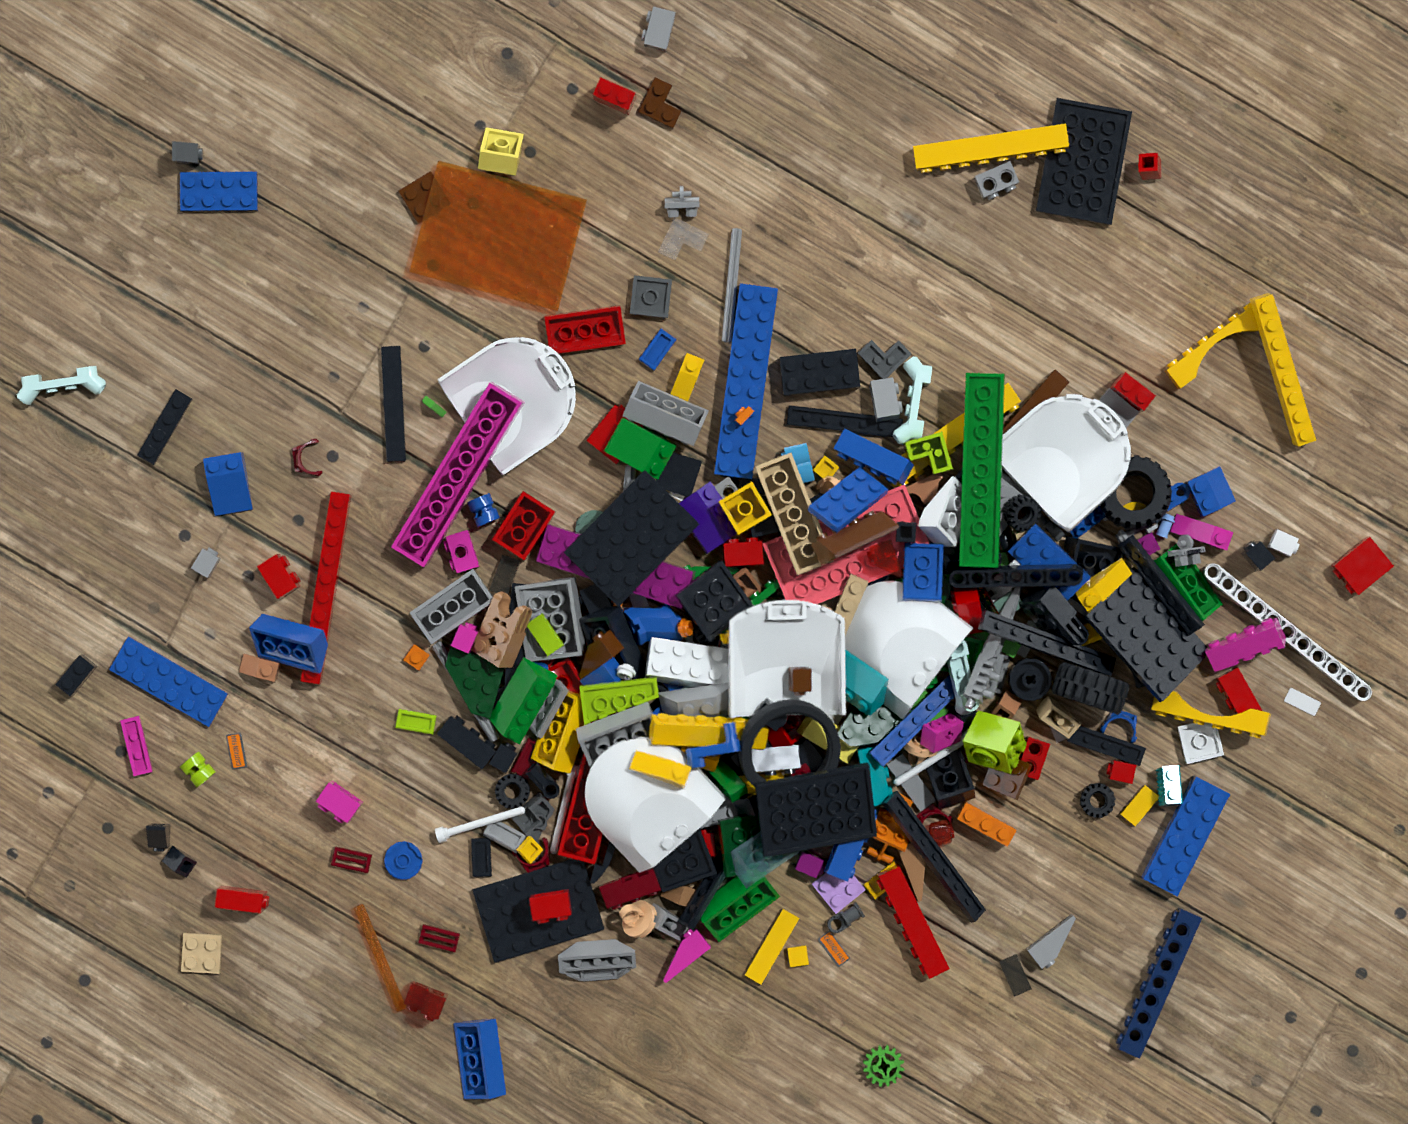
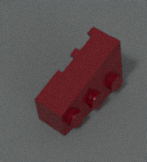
M653 868L640 873L637 871L599 885L606 907H611L612 910L622 907V903L628 901L634 903L641 900L640 897L648 895L649 897L659 893L658 891L661 890Z

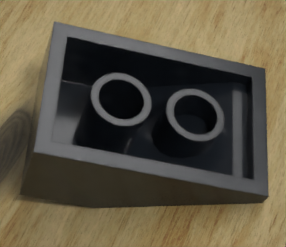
M1066 536L1063 548L1091 577L1121 558L1124 560L1125 556L1119 547Z
M960 748L926 768L939 809L976 798L975 788Z

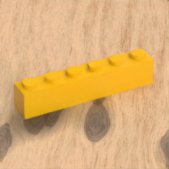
M661 713L651 717L649 738L653 745L703 747L723 744L726 741L723 724L735 722L737 739L740 740L742 731L750 719L742 717L725 718L723 716L706 717L703 715L686 716L683 714L674 716ZM765 725L758 733L752 749L766 748L769 731L768 725Z

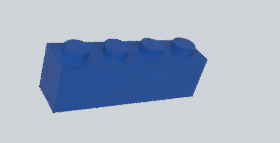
M845 428L833 448L838 453L837 456L845 461L850 459L854 461L853 464L862 469L867 467L870 469V473L877 477L883 475L887 477L886 480L894 485L897 483L904 485L914 466L910 460Z
M874 809V811H875V821H876V819H877L876 811H877V810ZM869 838L834 844L823 872L848 882L849 878L852 879L854 876L856 861H859L862 856L863 850L861 848L863 843H866Z

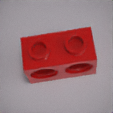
M1027 736L1025 751L1021 753L1019 759L1025 762H1032L1033 768L1029 772L1028 777L1039 780L1050 743ZM1032 743H1037L1039 746V750L1035 754H1031L1029 751V746Z

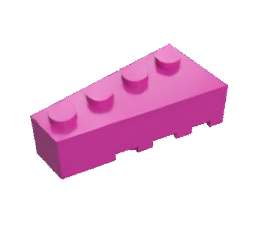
M1270 617L1264 619L1260 625L1255 627L1254 625L1247 626L1241 633L1236 634V632L1228 634L1224 640H1214L1208 643L1205 652L1214 672L1237 665L1239 659L1248 661L1253 659L1259 652L1263 655L1270 653L1276 646L1278 650L1285 648L1286 636L1278 619Z

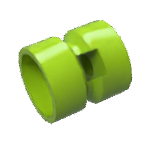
M199 751L180 766L186 775L191 776L190 780L196 788L216 773L210 764H205L206 759Z

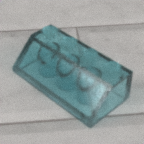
M759 832L731 851L735 873L747 889L801 851L764 857L761 833Z

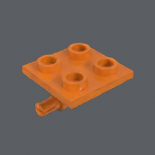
M880 807L876 819L877 836L872 838L884 844L880 851L869 846L866 854L875 857L877 861L882 860L891 865L894 857L884 853L887 846L890 845L905 852L909 839L889 812Z

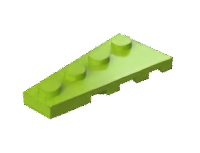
M657 677L580 686L584 725L594 720L605 718L610 714L624 711L629 707L659 698Z

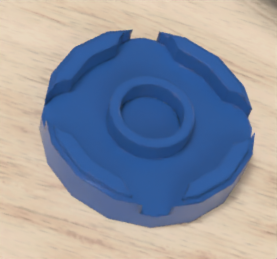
M407 841L397 842L390 846L384 858L385 868L388 873L394 878L402 880L415 876L423 863L422 853L419 848Z

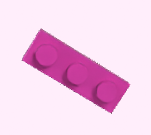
M140 716L120 720L133 776L153 772Z

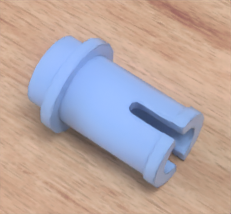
M1165 514L1162 517L1156 535L1168 538L1172 523H1175V517Z

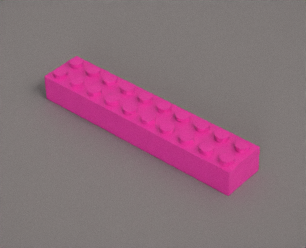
M493 382L488 384L391 548L422 567H426L523 407L525 403L523 400Z

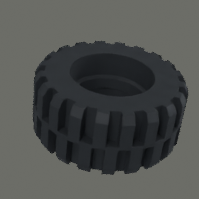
M1134 455V457H1130L1124 479L1129 476H1141L1148 480L1153 489L1151 502L1144 509L1137 511L1128 510L1119 503L1116 489L1100 504V508L1105 513L1106 518L1109 521L1111 520L1115 526H1121L1124 530L1136 529V531H1140L1142 528L1148 529L1152 527L1153 524L1158 523L1167 513L1171 502L1172 490L1170 479H1168L1166 471L1160 467L1159 463L1151 461V458L1146 456L1142 458L1140 455Z
M1064 662L1059 665L1052 687L1053 694L1117 715L1122 712L1129 691V684Z

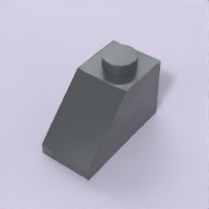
M172 141V161L177 165H200V160H203V148H200L199 144Z

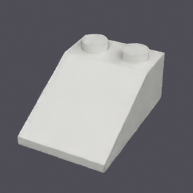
M951 477L926 506L918 524V527L934 544H943V546L956 547L961 532L962 484L955 477Z

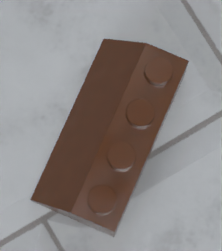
M873 510L863 515L865 519L859 521L856 518L848 524V527L841 529L837 533L832 530L833 534L829 536L827 533L816 537L817 542L811 545L820 564L823 565L898 529V524L883 511L875 514Z

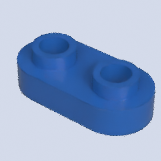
M1176 483L1171 486L1172 496L1167 512L1189 498L1190 489L1186 484ZM1182 490L1184 495L1178 496L1176 492Z

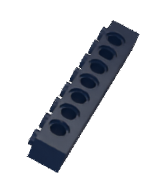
M1178 908L1177 911L1174 910L1170 918L1172 924L1170 928H1166L1162 937L1165 940L1162 946L1159 945L1155 952L1157 958L1154 963L1150 964L1147 970L1149 976L1146 981L1143 980L1139 988L1141 994L1139 998H1135L1131 1007L1134 1010L1131 1016H1127L1124 1022L1126 1028L1123 1034L1120 1033L1116 1040L1119 1050L1139 1059L1141 1058L1202 920L1200 916L1182 908ZM1183 924L1186 927V931L1179 935L1176 932V928ZM1172 942L1178 944V949L1175 952H1170L1168 949L1169 944ZM1163 960L1170 961L1168 969L1164 970L1161 968ZM1161 977L1162 985L1154 987L1153 980ZM1148 995H1154L1155 1001L1150 1005L1146 1004L1145 998ZM1141 1012L1147 1014V1019L1144 1022L1137 1020V1016ZM1138 1030L1139 1037L1135 1040L1130 1039V1032Z

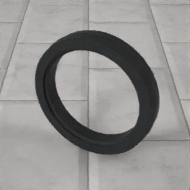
M796 699L773 702L756 712L745 725L739 740L741 751L738 752L739 761L747 780L754 787L757 782L767 781L754 768L752 762L753 744L758 733L766 724L775 718L789 714L810 717L818 722L825 732L827 739L826 755L817 771L837 768L841 745L836 727L829 716L817 706Z

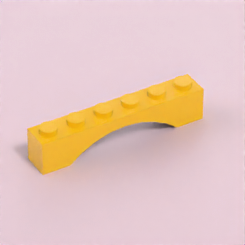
M1251 303L1243 307L1245 311L1240 315L1238 313L1232 315L1228 319L1229 323L1223 326L1221 324L1216 327L1211 337L1205 336L1197 342L1199 346L1195 349L1190 347L1183 352L1182 355L1184 357L1179 361L1175 358L1167 364L1168 369L1165 372L1178 389H1181L1196 378L1203 357L1218 341L1234 333L1256 332L1259 330Z
M1172 691L1162 702H1159L1154 697L1151 709L1156 711V715L1167 717V713L1175 715L1174 719L1185 721L1186 718L1194 719L1193 723L1203 726L1205 722L1212 723V728L1223 730L1225 726L1231 728L1230 732L1242 734V731L1250 732L1249 736L1260 739L1261 735L1266 736L1271 713L1255 709H1249L1232 716L1209 715L1190 706L1176 691Z

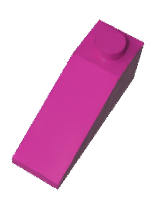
M1176 514L1175 523L1173 522L1170 532L1178 535L1186 534L1195 541L1224 551L1228 550L1233 532Z
M697 928L694 931L689 929L683 934L684 938L681 940L663 978L665 983L711 948V945Z

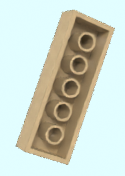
M792 453L755 466L797 576L832 563L833 560L821 565L811 544L817 542L816 537L822 535L823 532L817 517L808 511L811 502Z

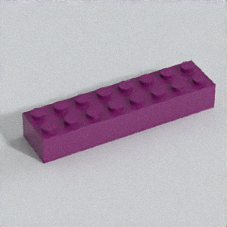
M548 524L536 561L589 578L564 553L581 534ZM664 561L633 593L683 609L675 594L693 581L696 571Z

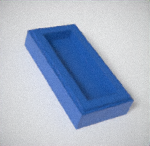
M660 329L639 360L655 371L677 339L663 329Z

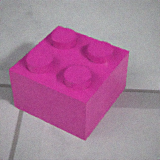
M333 780L327 784L316 800L321 810L326 813L332 812L335 814L333 818L342 824L344 822L349 823L363 804V801Z

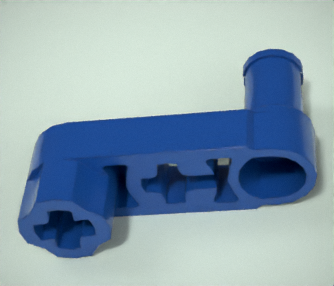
M735 722L723 724L726 738L723 744L686 749L688 766L691 769L705 767L704 757L741 751Z

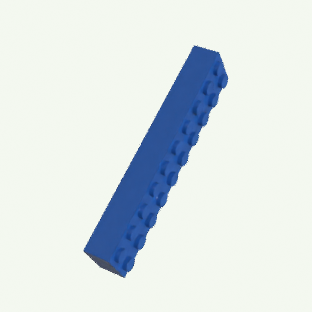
M740 283L714 475L752 480L778 288ZM748 406L751 407L754 412L742 425H739L735 421L738 418L735 414L742 407L745 409Z

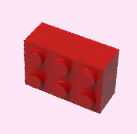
M523 491L492 540L523 560H526L556 511Z

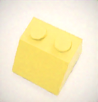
M486 127L480 149L478 169L516 176L524 134Z

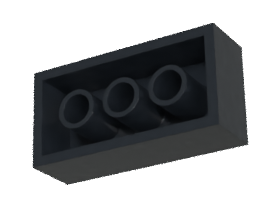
M856 349L779 358L783 396L860 388Z

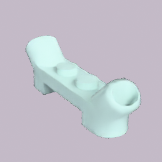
M914 356L903 364V368L913 380L912 386L909 385L907 397H910V403L906 404L905 408L907 422L893 431L894 439L901 445H904V442L911 439L914 440L922 437L924 421L917 420L922 385L928 386L932 375V366L922 365L920 360Z
M97 366L76 368L77 376L49 381H42V377L39 374L21 377L22 388L17 393V399L26 405H31L40 391L46 390V393L58 392L57 388L65 387V390L77 389L76 385H83L97 395L105 388L106 381L98 376Z
M964 640L947 660L956 699L954 707L960 715L970 714L980 704L975 702L972 710L965 707L967 699L963 694L971 677V672L967 659L969 651Z

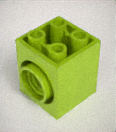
M979 710L963 739L968 762L1011 774L1013 768L1017 767L1019 756L1026 748L1024 731H1022L1020 722Z

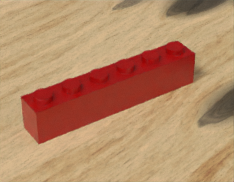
M896 864L878 873L879 879L876 881L881 891L885 889L888 895L885 899L889 907L893 906L896 911L893 916L897 924L902 923L905 929L901 932L906 942L910 940L913 945L910 950L915 959L919 958L921 962L919 968L923 976L927 974L928 978L931 979L949 970L950 968L900 866Z

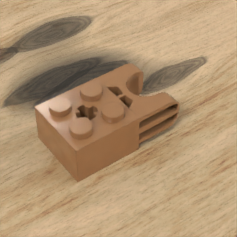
M503 591L493 596L471 650L498 668H512L526 636L525 630L531 618L532 610L528 606H519L511 615L509 612L511 598Z

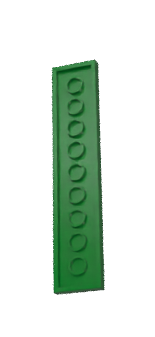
M966 373L959 566L999 568L1005 374Z

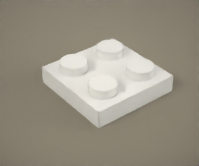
M1205 722L1204 726L1195 723L1177 726L1186 764L1224 755L1219 731L1216 728H1212V723Z

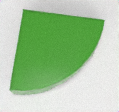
M428 396L423 398V403L440 417L447 413Z

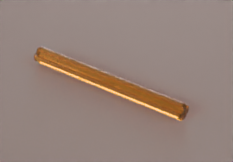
M359 904L354 907V911L397 1012L406 1009V1005L363 904Z

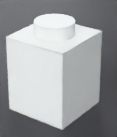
M1276 529L1267 547L1286 556H1291L1292 553L1296 554L1299 548L1297 543L1299 539Z

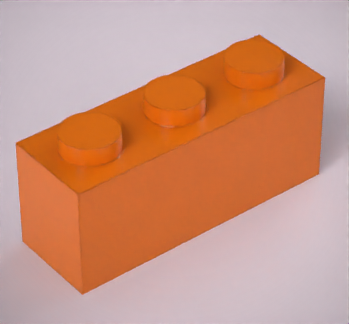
M966 801L956 816V819L1007 847L1017 831L1010 825Z

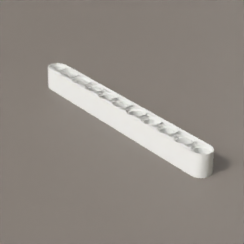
M1207 564L1203 568L1205 579L1260 623L1270 615H1275L1282 630L1285 627H1290L1292 633L1286 638V644L1352 697L1360 701H1366L1371 697L1372 690L1368 684L1217 564ZM1210 567H1215L1217 570V574L1213 578L1208 575ZM1225 579H1230L1232 582V586L1228 590L1223 587ZM1240 591H1245L1247 594V598L1243 602L1238 599ZM1258 602L1261 604L1262 610L1256 614L1253 611V605ZM1305 639L1307 645L1301 650L1298 647V641ZM1315 651H1319L1322 655L1321 659L1317 662L1313 659ZM1330 663L1336 665V671L1332 674L1328 671ZM1345 675L1351 677V683L1347 686L1342 681ZM1360 687L1366 689L1364 697L1358 696L1357 692Z

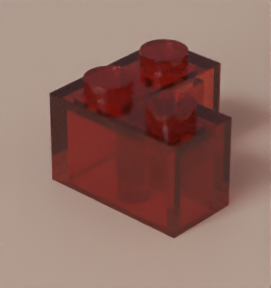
M412 981L404 1005H407L406 1008L413 1012L420 1010L423 1018L434 1021V1019L438 1020L441 1016L449 994Z

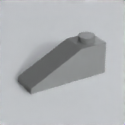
M1069 915L1026 948L1041 969L1044 967L1047 969L1055 963L1054 959L1057 958L1076 919L1074 915Z

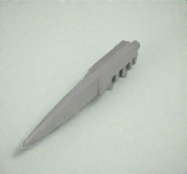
M1023 586L1014 588L999 615L1013 620ZM989 633L963 694L967 699L965 704L967 709L972 710L975 702L982 704L983 697L988 699L994 698L995 693L986 689L990 687V680L997 682L1001 680L1002 676L994 673V671L997 669L996 664L1006 639Z

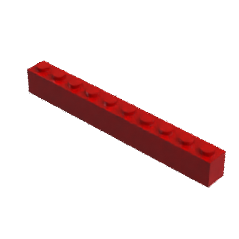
M332 491L330 493L309 624L310 627L324 630L327 643L352 496L351 494ZM325 659L322 671L319 674L302 669L300 681L322 684Z

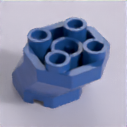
M668 604L660 605L657 608L622 609L637 645L650 642L652 637L673 641L683 639L677 630L681 617L675 615Z

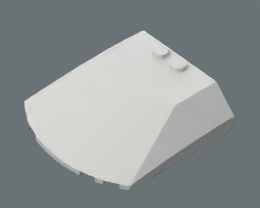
M779 600L753 606L730 619L729 718L753 716L766 698L772 702L787 699L802 700L817 706L827 715H846L845 618L818 604L798 600ZM789 667L812 668V692H806V695H794V692L789 690Z

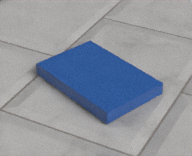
M905 543L903 601L941 602L943 544Z

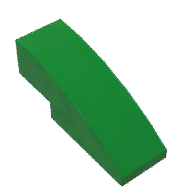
M721 758L718 760L715 772L703 769L716 787L732 803L748 793L746 784Z

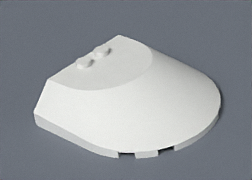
M505 338L491 343L437 379L464 423H466L490 382L497 384L525 402L490 460L502 476L554 441L567 427L575 408V383L568 365L551 347L530 338Z
M1067 394L1057 398L1052 397L1038 404L1003 435L1002 469L1030 498L1039 504V507L1055 524L1068 532L1118 488L1126 475L1131 456L1128 433L1118 415L1104 403L1076 394Z
M893 580L881 581L866 587L845 635V650L889 679L884 705L901 719H904L953 652L972 631L973 627L941 602L903 601V582Z
M637 737V739L627 741L625 739L604 750L591 766L585 786L586 806L594 824L639 873L653 868L705 824L725 800V795L699 768L691 769L684 789L629 769L636 750L688 766L687 756L674 745H653L649 737Z

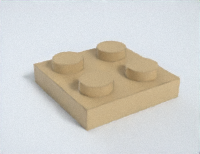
M183 933L181 972L220 974L222 935Z

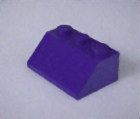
M711 481L679 503L700 523L692 534L706 554L737 534L719 503L722 497Z

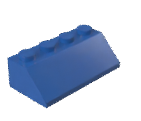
M261 614L249 627L258 657L318 674L322 671L328 647L324 630L266 614Z
M479 1019L454 1023L464 1099H492L506 1095L496 1019Z

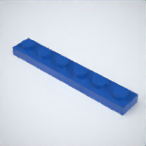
M950 674L869 753L882 767L923 728L924 724L934 718L955 697Z

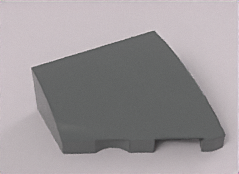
M540 792L522 806L525 808L524 814L512 817L527 837L531 836L538 844L540 835L543 830L545 831L547 821L555 810Z

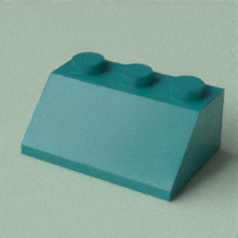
M845 650L846 701L857 707L861 712L871 716L884 704L889 679Z
M877 745L856 750L859 764L868 762L870 765L874 806L883 804L893 793L892 786H888L886 778H890L888 767H882L869 754Z

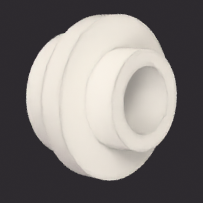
M623 664L617 667V676L619 678L631 680L635 677L636 672L631 665Z

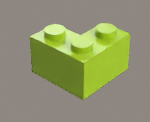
M943 432L904 442L908 459L912 461L928 456L933 474L953 469Z

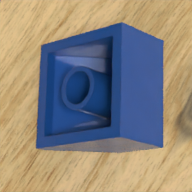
M1220 466L1185 482L1190 489V495L1201 517L1236 501Z

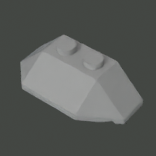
M729 683L659 692L661 709L667 715L674 716L683 714L686 716L703 715L706 717L723 716L726 718L729 713Z
M616 939L576 942L558 955L559 973L566 974L578 981L619 979L631 969L636 968L635 950Z

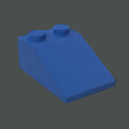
M239 452L204 458L205 474L215 516L252 510L253 506L244 453Z

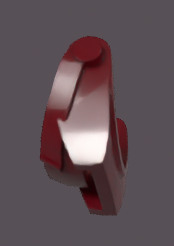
M317 438L292 448L295 472L315 476L323 474V471L312 472L307 470L301 461V453L304 448L309 444L319 443Z
M933 803L916 815L922 824L928 816L933 814L944 815L947 821L953 823L952 817L950 815L947 816Z
M542 838L545 845V854L537 862L527 863L519 857L518 852L516 854L512 851L514 857H517L527 873L550 865L549 842L547 838Z

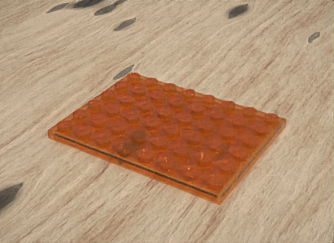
M438 161L409 273L558 311L587 199Z

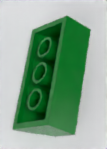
M1176 543L1153 560L1199 618L1204 621L1223 603L1196 564L1175 567L1174 556L1168 557V551L1179 550L1180 548Z
M523 657L489 719L502 736L520 745L552 690L557 674Z
M754 863L745 874L736 876L717 890L700 920L717 941L721 942L780 898V895Z

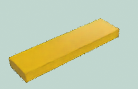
M782 909L746 971L745 976L759 984L763 983L800 919L799 917Z

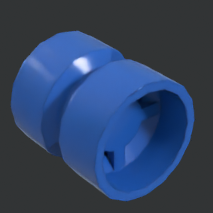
M490 493L467 502L470 511L475 513L473 518L477 527L500 518L497 509L492 507L494 502Z

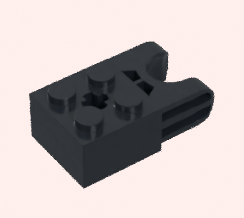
M1055 586L1032 588L1019 603L1024 613L1035 622V626L1039 630L1066 639L1073 645H1083L1088 640L1089 633L1075 616L1076 610Z

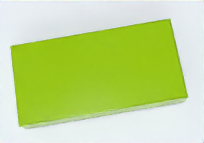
M543 613L528 623V629L547 656L564 646V643Z
M399 709L395 728L434 734L437 715Z

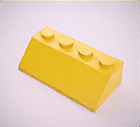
M568 691L543 738H537L531 759L553 770L571 773L580 748L576 728L584 726L580 694Z

